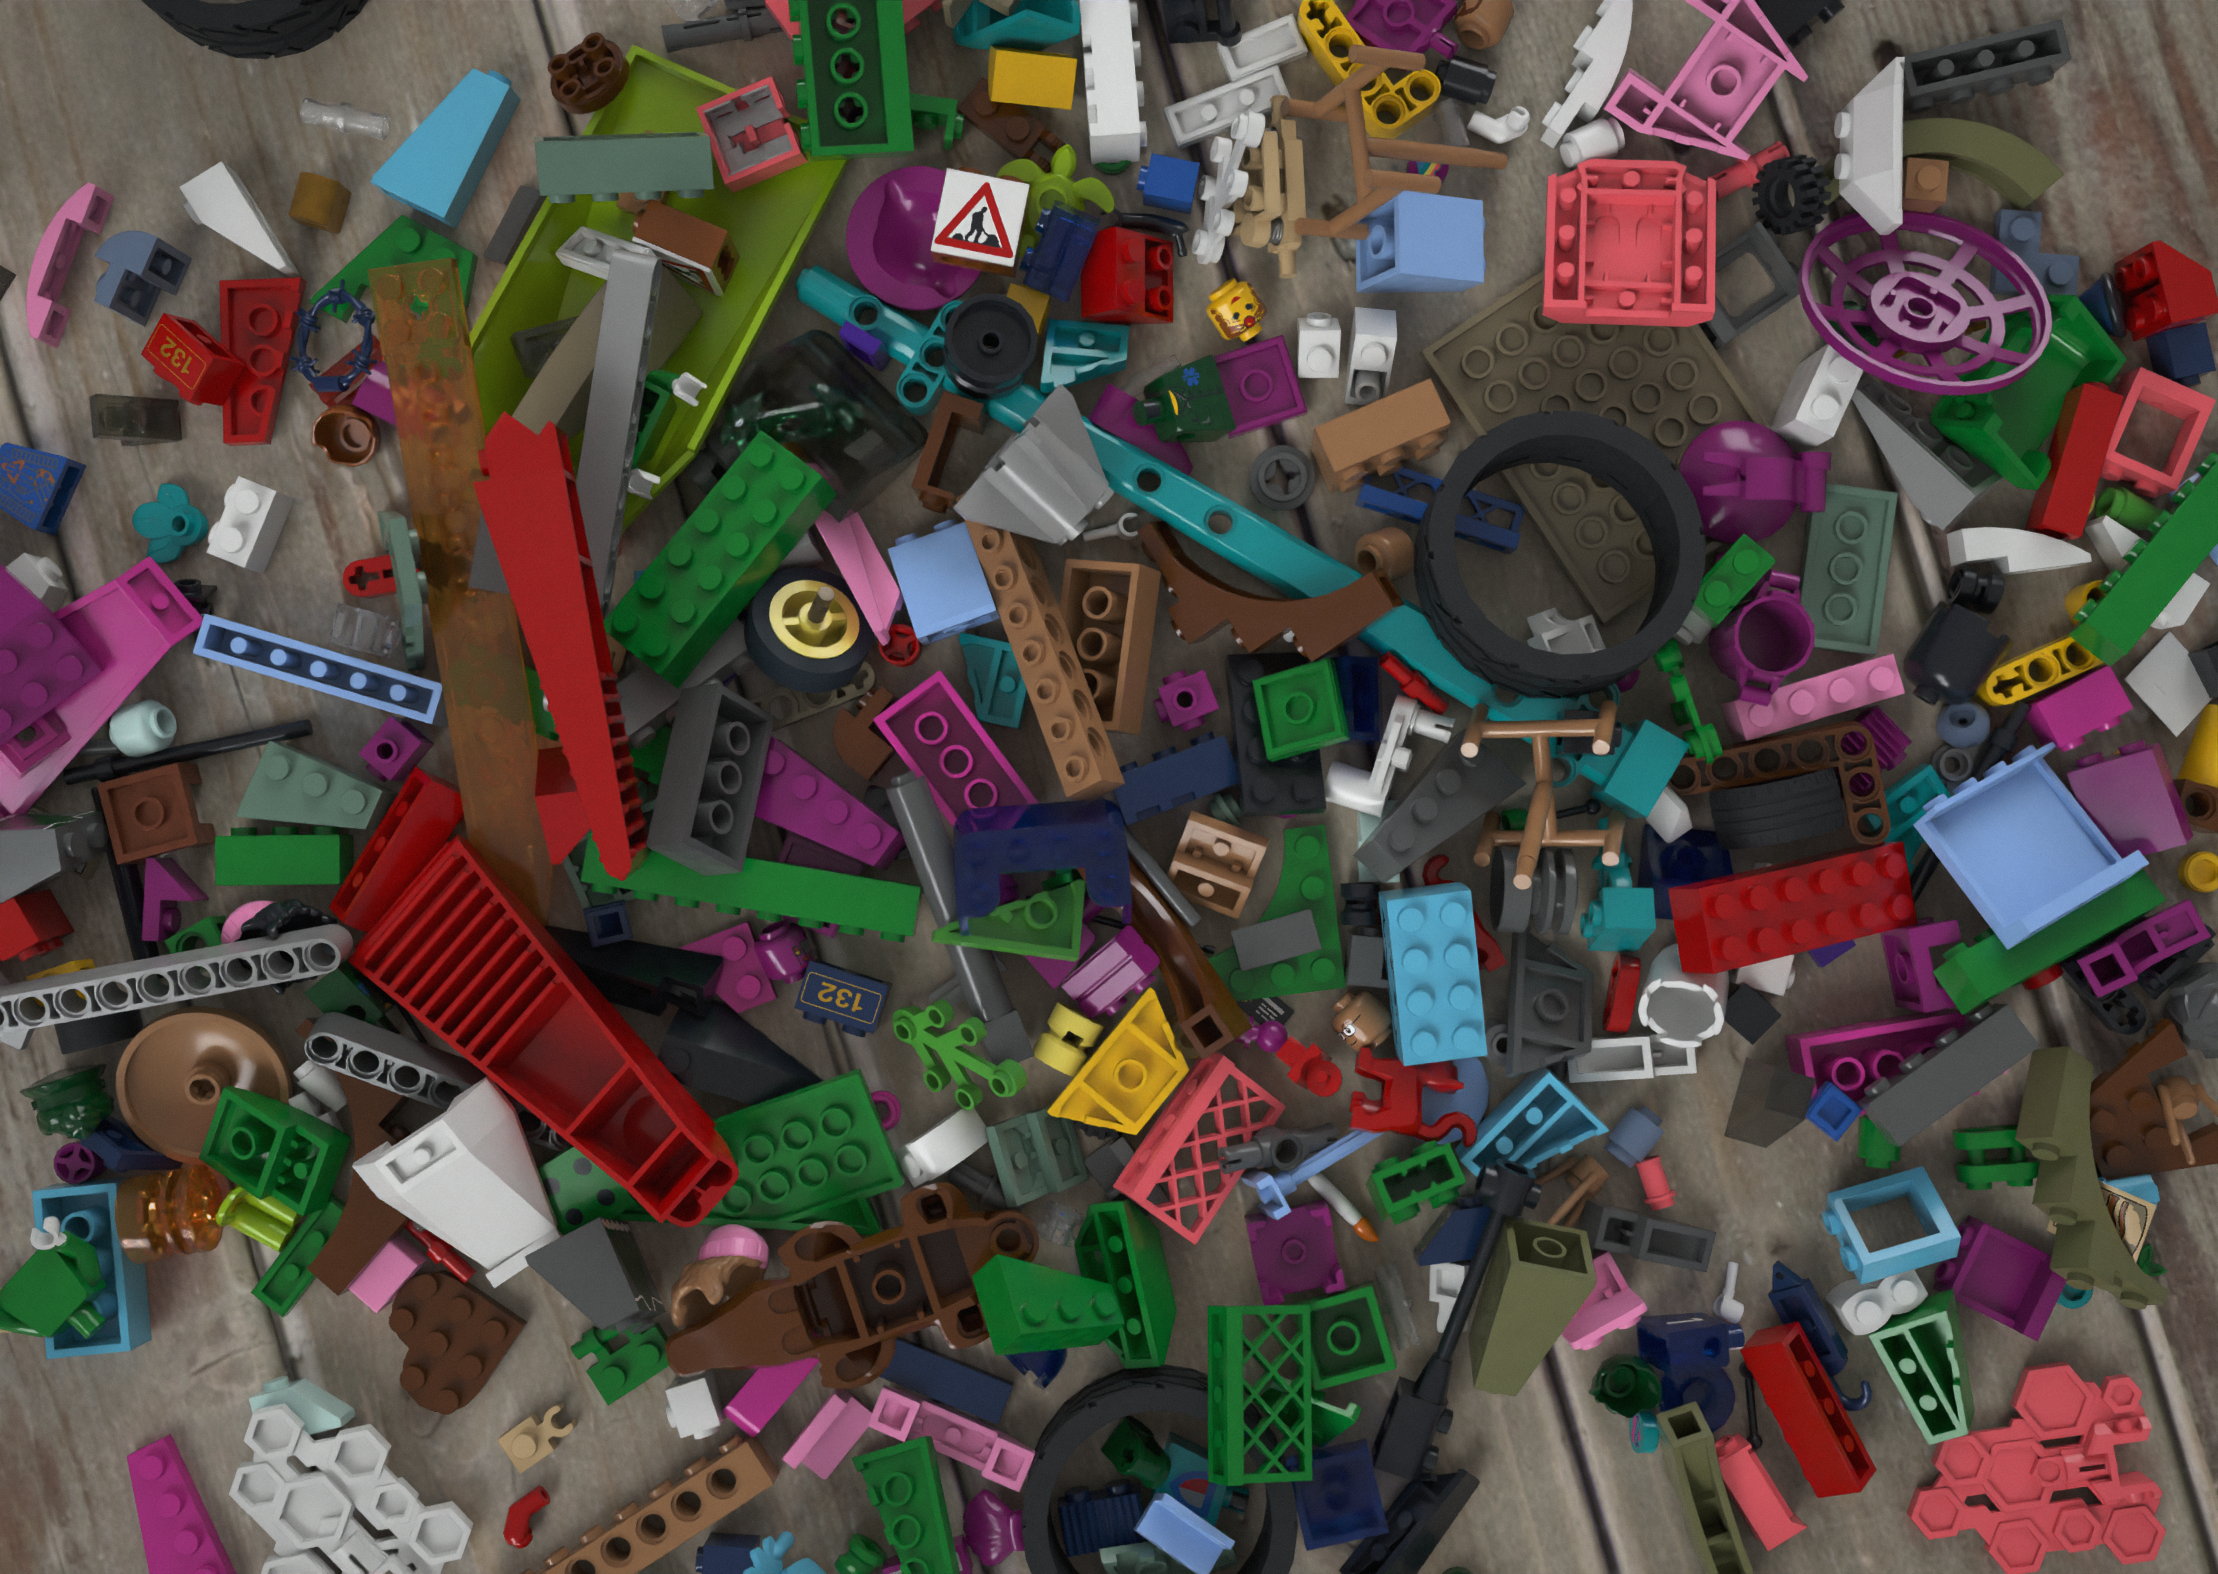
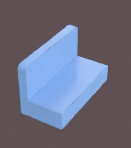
M1155 1493L1133 1529L1195 1574H1209L1223 1549L1231 1550L1235 1544L1234 1540L1166 1493Z

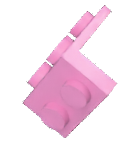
M1600 1250L1592 1255L1597 1279L1595 1288L1561 1333V1336L1574 1350L1580 1348L1588 1350L1596 1347L1604 1340L1605 1334L1616 1328L1620 1330L1627 1329L1641 1320L1640 1315L1648 1309L1644 1301L1628 1287L1609 1251Z

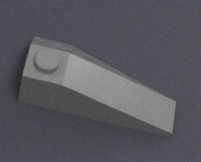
M1869 375L1859 380L1851 398L1910 501L1919 509L1921 517L1927 523L1938 526L1943 531L1960 519L2003 479V477L1965 450L1942 436L1931 421L1913 416L1911 414L1912 408L1907 401Z

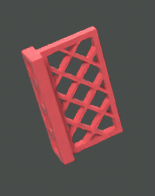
M1217 1052L1204 1060L1199 1056L1112 1187L1132 1199L1186 1240L1196 1245L1245 1170L1242 1169L1230 1174H1224L1220 1169V1184L1216 1190L1205 1192L1203 1172L1219 1169L1220 1166L1218 1160L1202 1164L1200 1144L1217 1140L1218 1149L1220 1147H1227L1226 1138L1239 1134L1243 1135V1143H1246L1261 1128L1267 1125H1274L1286 1106L1237 1069L1235 1064L1226 1056ZM1228 1075L1237 1080L1238 1098L1222 1101L1220 1088ZM1247 1089L1250 1090L1253 1094L1248 1095ZM1260 1100L1264 1101L1270 1108L1261 1121L1251 1123L1249 1103ZM1239 1106L1241 1126L1225 1129L1223 1109ZM1214 1112L1216 1132L1199 1136L1197 1122L1203 1114ZM1191 1146L1193 1167L1175 1170V1155L1179 1149ZM1194 1175L1196 1195L1179 1199L1177 1179ZM1168 1181L1169 1202L1154 1205L1147 1200L1156 1184ZM1197 1203L1198 1217L1188 1230L1181 1224L1180 1207ZM1171 1210V1217L1164 1211Z

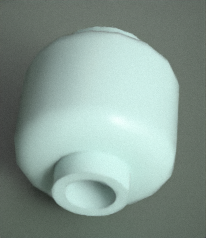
M147 699L118 708L111 717L109 735L113 744L127 756L138 758L167 749L173 742L177 724L171 710L158 701Z

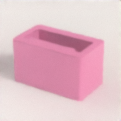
M399 1235L387 1243L350 1286L349 1290L377 1314L391 1304L398 1291L415 1276L429 1258L406 1238Z

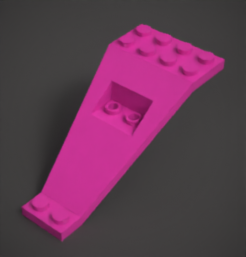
M150 556L113 581L54 612L56 617L104 670L30 724L28 728L32 729L35 734L32 740L23 741L18 735H15L0 746V818L10 814H26L165 654L200 629L203 621L201 615Z

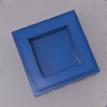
M1825 1081L1800 1114L1829 1138L1838 1142L1862 1112L1863 1108L1831 1082Z

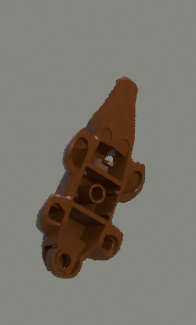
M946 1182L928 1184L904 1195L900 1199L903 1224L880 1231L863 1239L854 1228L842 1222H816L799 1230L777 1250L778 1255L783 1258L784 1266L790 1268V1275L788 1277L756 1281L716 1308L700 1322L671 1335L665 1343L667 1361L675 1374L687 1377L715 1368L729 1370L771 1368L793 1364L808 1358H816L822 1364L819 1371L823 1377L821 1381L823 1387L853 1389L870 1384L890 1365L895 1354L897 1337L930 1326H938L943 1339L951 1349L957 1350L971 1347L988 1339L990 1335L972 1276L996 1254L1031 1263L1036 1257L1039 1248L1037 1229L1032 1220L1018 1210L1003 1209L997 1212L970 1211L963 1193L953 1184ZM822 1326L823 1335L815 1337L812 1330Z

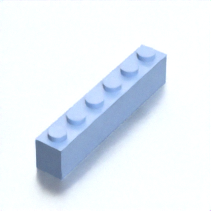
M204 614L193 654L438 726L447 727L457 691L449 688L450 685L208 614Z

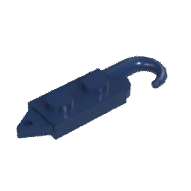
M1776 1261L1773 1265L1772 1290L1768 1293V1296L1782 1323L1788 1324L1799 1321L1845 1410L1860 1411L1866 1408L1872 1400V1390L1868 1381L1863 1380L1861 1382L1862 1394L1860 1397L1850 1398L1841 1391L1834 1378L1846 1366L1848 1350L1810 1279H1802L1783 1263Z

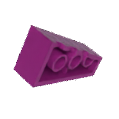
M771 735L754 816L886 871L906 844L901 830L788 744Z

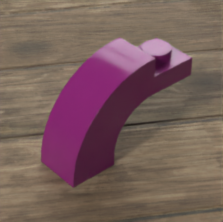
M2186 898L2153 915L2143 916L2090 945L2076 957V960L2096 996L2099 998L2138 980L2137 976L2151 965L2211 937L2190 899Z

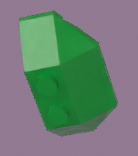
M1128 1199L1093 1203L1088 1207L1087 1216L1081 1225L1074 1244L1081 1277L1108 1283L1113 1286L1125 1322L1122 1327L1110 1335L1104 1342L1120 1357L1119 1361L1125 1369L1160 1367L1165 1364L1177 1308L1159 1229Z

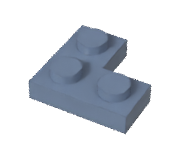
M2001 209L1996 212L1993 238L2003 243L2022 259L2035 274L2046 295L2077 296L2080 256L2039 253L2042 212ZM1991 264L1989 291L1992 294L2021 296L2007 277Z

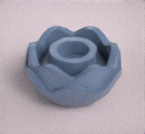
M1974 701L1961 705L1948 704L1938 714L1936 731L1941 739H1944L1947 744L1954 748H1972L1987 738L1991 724L1990 715L1982 705ZM1962 720L1967 721L1965 725L1959 724Z

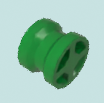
M856 1533L853 1534L848 1542L849 1549L846 1554L839 1555L834 1565L840 1574H873L876 1567L884 1564L887 1555L876 1542Z

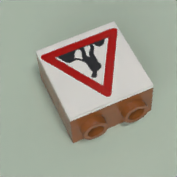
M960 167L959 170L947 168L931 246L934 262L1015 278L1031 201L1030 184H1025L1022 179L1009 175H1001L999 178L984 176L981 171L968 167Z
M650 200L646 210L641 209L634 220L633 233L635 234L632 239L633 243L650 248L656 257L662 259V266L667 268L675 278L723 297L740 259L729 232L656 200Z

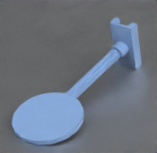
M1477 1057L1456 1059L1453 1062L1458 1070V1081L1464 1083L1463 1089H1458L1456 1094H1441L1428 1087H1423L1422 1120L1428 1125H1433L1444 1114L1458 1111L1467 1114L1476 1123L1477 1127L1486 1111L1489 1082L1482 1063ZM1458 1128L1452 1129L1437 1144L1444 1145L1462 1139L1461 1130ZM1354 1130L1305 1159L1297 1168L1291 1171L1280 1170L1271 1176V1174L1254 1168L1242 1175L1241 1179L1244 1184L1256 1189L1262 1201L1257 1205L1259 1211L1275 1220H1279L1292 1212L1285 1196L1297 1190V1185L1385 1132L1373 1134ZM1412 1137V1138H1414V1139H1416V1140H1418V1141H1420V1142H1422V1143H1428V1142H1424V1141H1422V1140H1420V1139H1417V1138H1415V1137Z

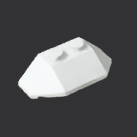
M1896 57L1837 114L1834 126L1835 137L1840 138V153L1837 154L1834 163V177L1839 179V194L1879 235H1889L1903 224V92L1905 57Z

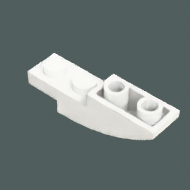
M1604 0L1596 11V14L1602 17L1596 27L1593 29L1587 25L1573 47L1579 52L1572 65L1578 69L1564 88L1570 95L1563 105L1555 101L1542 121V124L1548 128L1540 140L1553 149L1575 116L1590 123L1608 96L1626 53L1631 31L1633 0Z

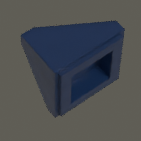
M624 899L583 908L592 948L633 939Z

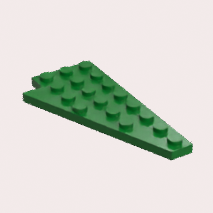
M861 1069L853 1070L713 1119L717 1125L714 1129L728 1144L737 1164L739 1175L732 1188L697 1225L723 1226L738 1224L748 1228L799 1231L816 1222L836 1221L854 1228L858 1234L873 1235L880 1232L881 1224L870 1197L904 1186L906 1179ZM639 1202L613 1218L614 1220L658 1222ZM666 1219L663 1221V1223H671Z

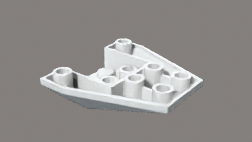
M488 1076L457 1095L445 1113L393 1146L386 1141L355 1161L352 1165L379 1199L488 1270L496 1267L558 1226L516 1109Z

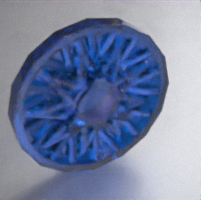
M1691 1357L1679 1360L1681 1363L1671 1365L1674 1368H1667L1674 1375L1671 1376L1665 1372L1660 1379L1662 1400L1658 1405L1659 1410L1662 1413L1696 1401L1713 1433L1725 1425L1733 1412L1735 1403L1733 1383L1724 1369L1716 1366L1714 1363H1710L1708 1360H1704V1358Z

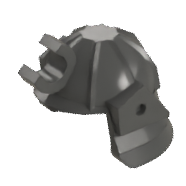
M2218 963L2193 964L2169 988L2172 997L2166 1002L2162 1016L2163 1019L2167 1018L2174 1023L2182 1043L2188 1046L2189 1050H2200L2205 1058H2218ZM2151 1027L2146 1031L2150 1036L2156 1030L2153 1027Z

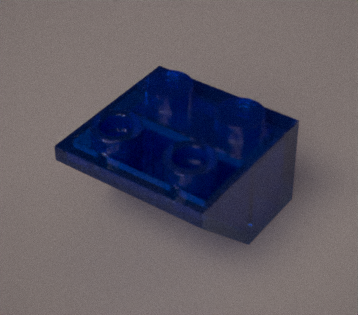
M1348 655L1333 657L1350 740L1336 744L1380 746L1384 736L1382 667L1379 665L1380 660L1378 657Z

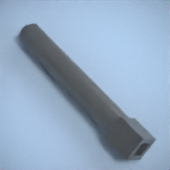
M914 770L891 778L893 786L885 791L938 929L961 919L966 920L978 916L925 775L916 777ZM945 944L971 1015L980 1019L986 1027L987 1035L980 1041L986 1060L997 1066L1005 1059H1013L1019 1063L1033 1057L1034 1053L1017 1009L1012 1005L992 950Z

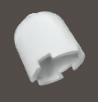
M1676 943L1664 948L1651 964L1641 995L1638 1012L1642 1025L1646 1027L1648 1024L1653 1031L1660 1034V1041L1665 1044L1680 1048L1701 1046L1702 1040L1712 1037L1714 1034L1718 1035L1721 1032L1730 984L1728 971L1716 974L1682 972L1678 944Z

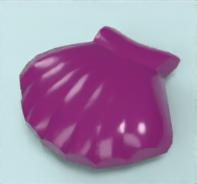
M986 1489L979 1492L967 1505L963 1514V1531L966 1534V1543L971 1547L972 1552L980 1557L984 1565L992 1567L1002 1563L1013 1551H1025L1022 1534L1023 1526L1021 1523L1023 1510L1012 1511L998 1497Z

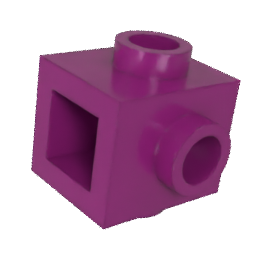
M1185 670L1164 677L1162 679L1164 686L1157 689L1159 698L1153 700L1161 723L1169 721L1172 729L1181 726L1183 733L1206 724L1204 716L1219 709L1204 670L1187 676ZM1180 695L1188 696L1191 700V706L1187 708L1179 706L1177 697Z

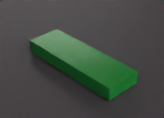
M331 1193L326 1208L311 1213L251 1291V1294L281 1317L287 1316L316 1279L307 1268L327 1244L340 1220L346 1203Z

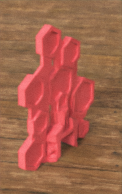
M2064 1361L2024 1367L2010 1405L2020 1417L2011 1418L2008 1426L1970 1431L1968 1435L1939 1442L1931 1462L1940 1472V1475L1932 1485L1916 1487L1906 1514L1928 1540L1957 1536L1958 1531L1975 1529L1985 1541L1984 1548L2006 1574L2038 1572L2046 1552L2067 1550L2069 1553L2093 1550L2095 1545L2104 1544L2123 1565L2155 1560L2166 1533V1529L2155 1517L2160 1503L2159 1498L2162 1497L2163 1492L2153 1480L2140 1471L2118 1474L2113 1446L2148 1440L2152 1426L2145 1415L2144 1409L2139 1404L2142 1391L2125 1374L2104 1377L2099 1388L2092 1380L2082 1381L2071 1366ZM2081 1435L2079 1442L2044 1448L2039 1442ZM2088 1487L2100 1503L2087 1505L2080 1497L2050 1501L2053 1491ZM1986 1494L1997 1507V1510H1989L1984 1504L1967 1506L1964 1501L1967 1496Z

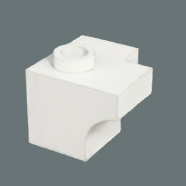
M1554 607L1527 618L1534 636L1528 639L1527 642L1529 646L1535 649L1559 654L1593 653L1606 649L1592 614L1578 620H1569L1562 617Z

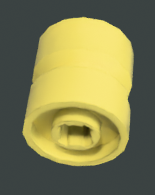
M1058 1001L1047 1021L1050 1030L1048 1032H1041L1032 1050L1034 1057L1064 1074L1074 1077L1088 1058L1085 1049L1087 1047H1094L1104 1025L1095 1019H1089L1086 1014ZM1068 1031L1074 1034L1072 1042L1063 1038Z

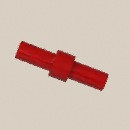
M1391 652L1383 655L1379 665L1400 682L1399 688L1412 699L1418 698L1435 714L1442 715L1447 710L1449 703L1428 686L1429 680L1418 670H1410Z
M412 1219L404 1227L427 1249L426 1255L437 1265L442 1262L463 1283H467L477 1272L453 1250L455 1247Z

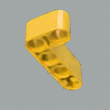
M1303 0L1296 23L1306 47L1336 87L1364 64L1350 62L1348 56L1338 58L1330 52V47L1340 45L1349 52L1353 44L1365 45L1333 0ZM1311 14L1312 17L1315 18V19H1312V20L1310 21V20L1308 19V18H1309V15ZM1320 16L1323 18L1322 23L1320 22L1319 19H1317V18H1319ZM1423 69L1422 71L1410 73L1393 85L1386 74L1382 72L1370 81L1373 87L1371 90L1361 91L1366 131L1371 137L1395 139L1432 112L1439 97L1441 83L1438 77L1433 72ZM1414 88L1424 89L1428 93L1429 99L1425 101L1416 100L1411 95L1410 90ZM1381 111H1388L1395 116L1396 122L1384 124L1378 119L1376 114Z
M2103 580L2078 585L2069 590L2065 598V607L2074 627L2078 621L2073 617L2087 602V594L2089 592L2093 593L2097 600L2103 593L2098 589ZM2067 634L1999 664L1973 699L1984 707L2011 704L2104 662ZM2069 645L2076 651V661L2074 664L2070 663L2066 656ZM2031 662H2034L2039 668V677L2036 681L2029 675L2028 669ZM2009 679L2012 685L2004 686L1996 690L1995 693L1993 692L1992 687L1996 686L1998 681Z

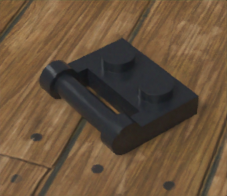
M1161 0L1169 44L1218 41L1225 47H1232L1241 41V27L1238 21L1235 20L1232 0H1216L1219 20H1209L1206 0Z

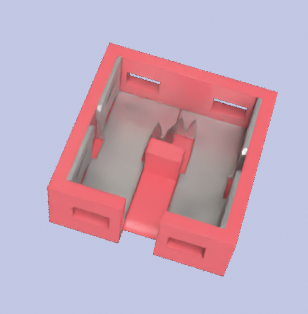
M772 76L696 107L704 131L710 136L711 149L724 184L733 193L808 162L805 152H802L801 141L797 131L789 122H785V119L791 115L780 86Z

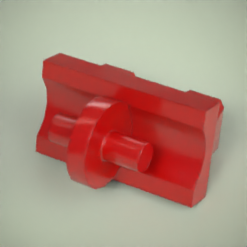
M1290 1036L1276 1053V1056L1291 1068L1286 1076L1297 1085L1306 1090L1309 1088L1312 1093L1319 1097H1329L1339 1091L1343 1080L1341 1070L1331 1062L1333 1058L1314 1043L1307 1048L1300 1041Z

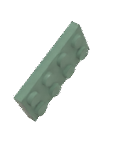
M1826 483V512L1807 514L1798 588L1801 595V605L1815 626V647L1813 649L1864 656L1877 655L1898 493Z

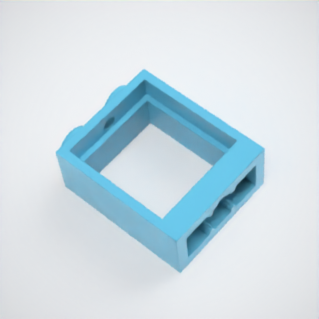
M1923 1166L1828 1193L1826 1209L1822 1212V1219L1827 1232L1831 1236L1836 1235L1841 1245L1839 1251L1845 1268L1849 1272L1854 1271L1860 1285L1955 1258L1958 1254L1961 1235ZM1906 1196L1927 1237L1869 1253L1849 1212Z

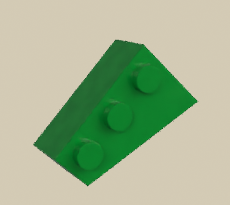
M996 1254L972 1276L996 1356L1099 1345L1125 1324L1113 1286L1108 1283Z

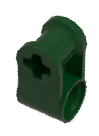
M1131 1415L1122 1417L1101 1447L1102 1453L1113 1463L1119 1473L1125 1476L1132 1474L1138 1477L1142 1484L1151 1490L1161 1487L1170 1473L1171 1459L1169 1455L1154 1438L1153 1432L1147 1426Z

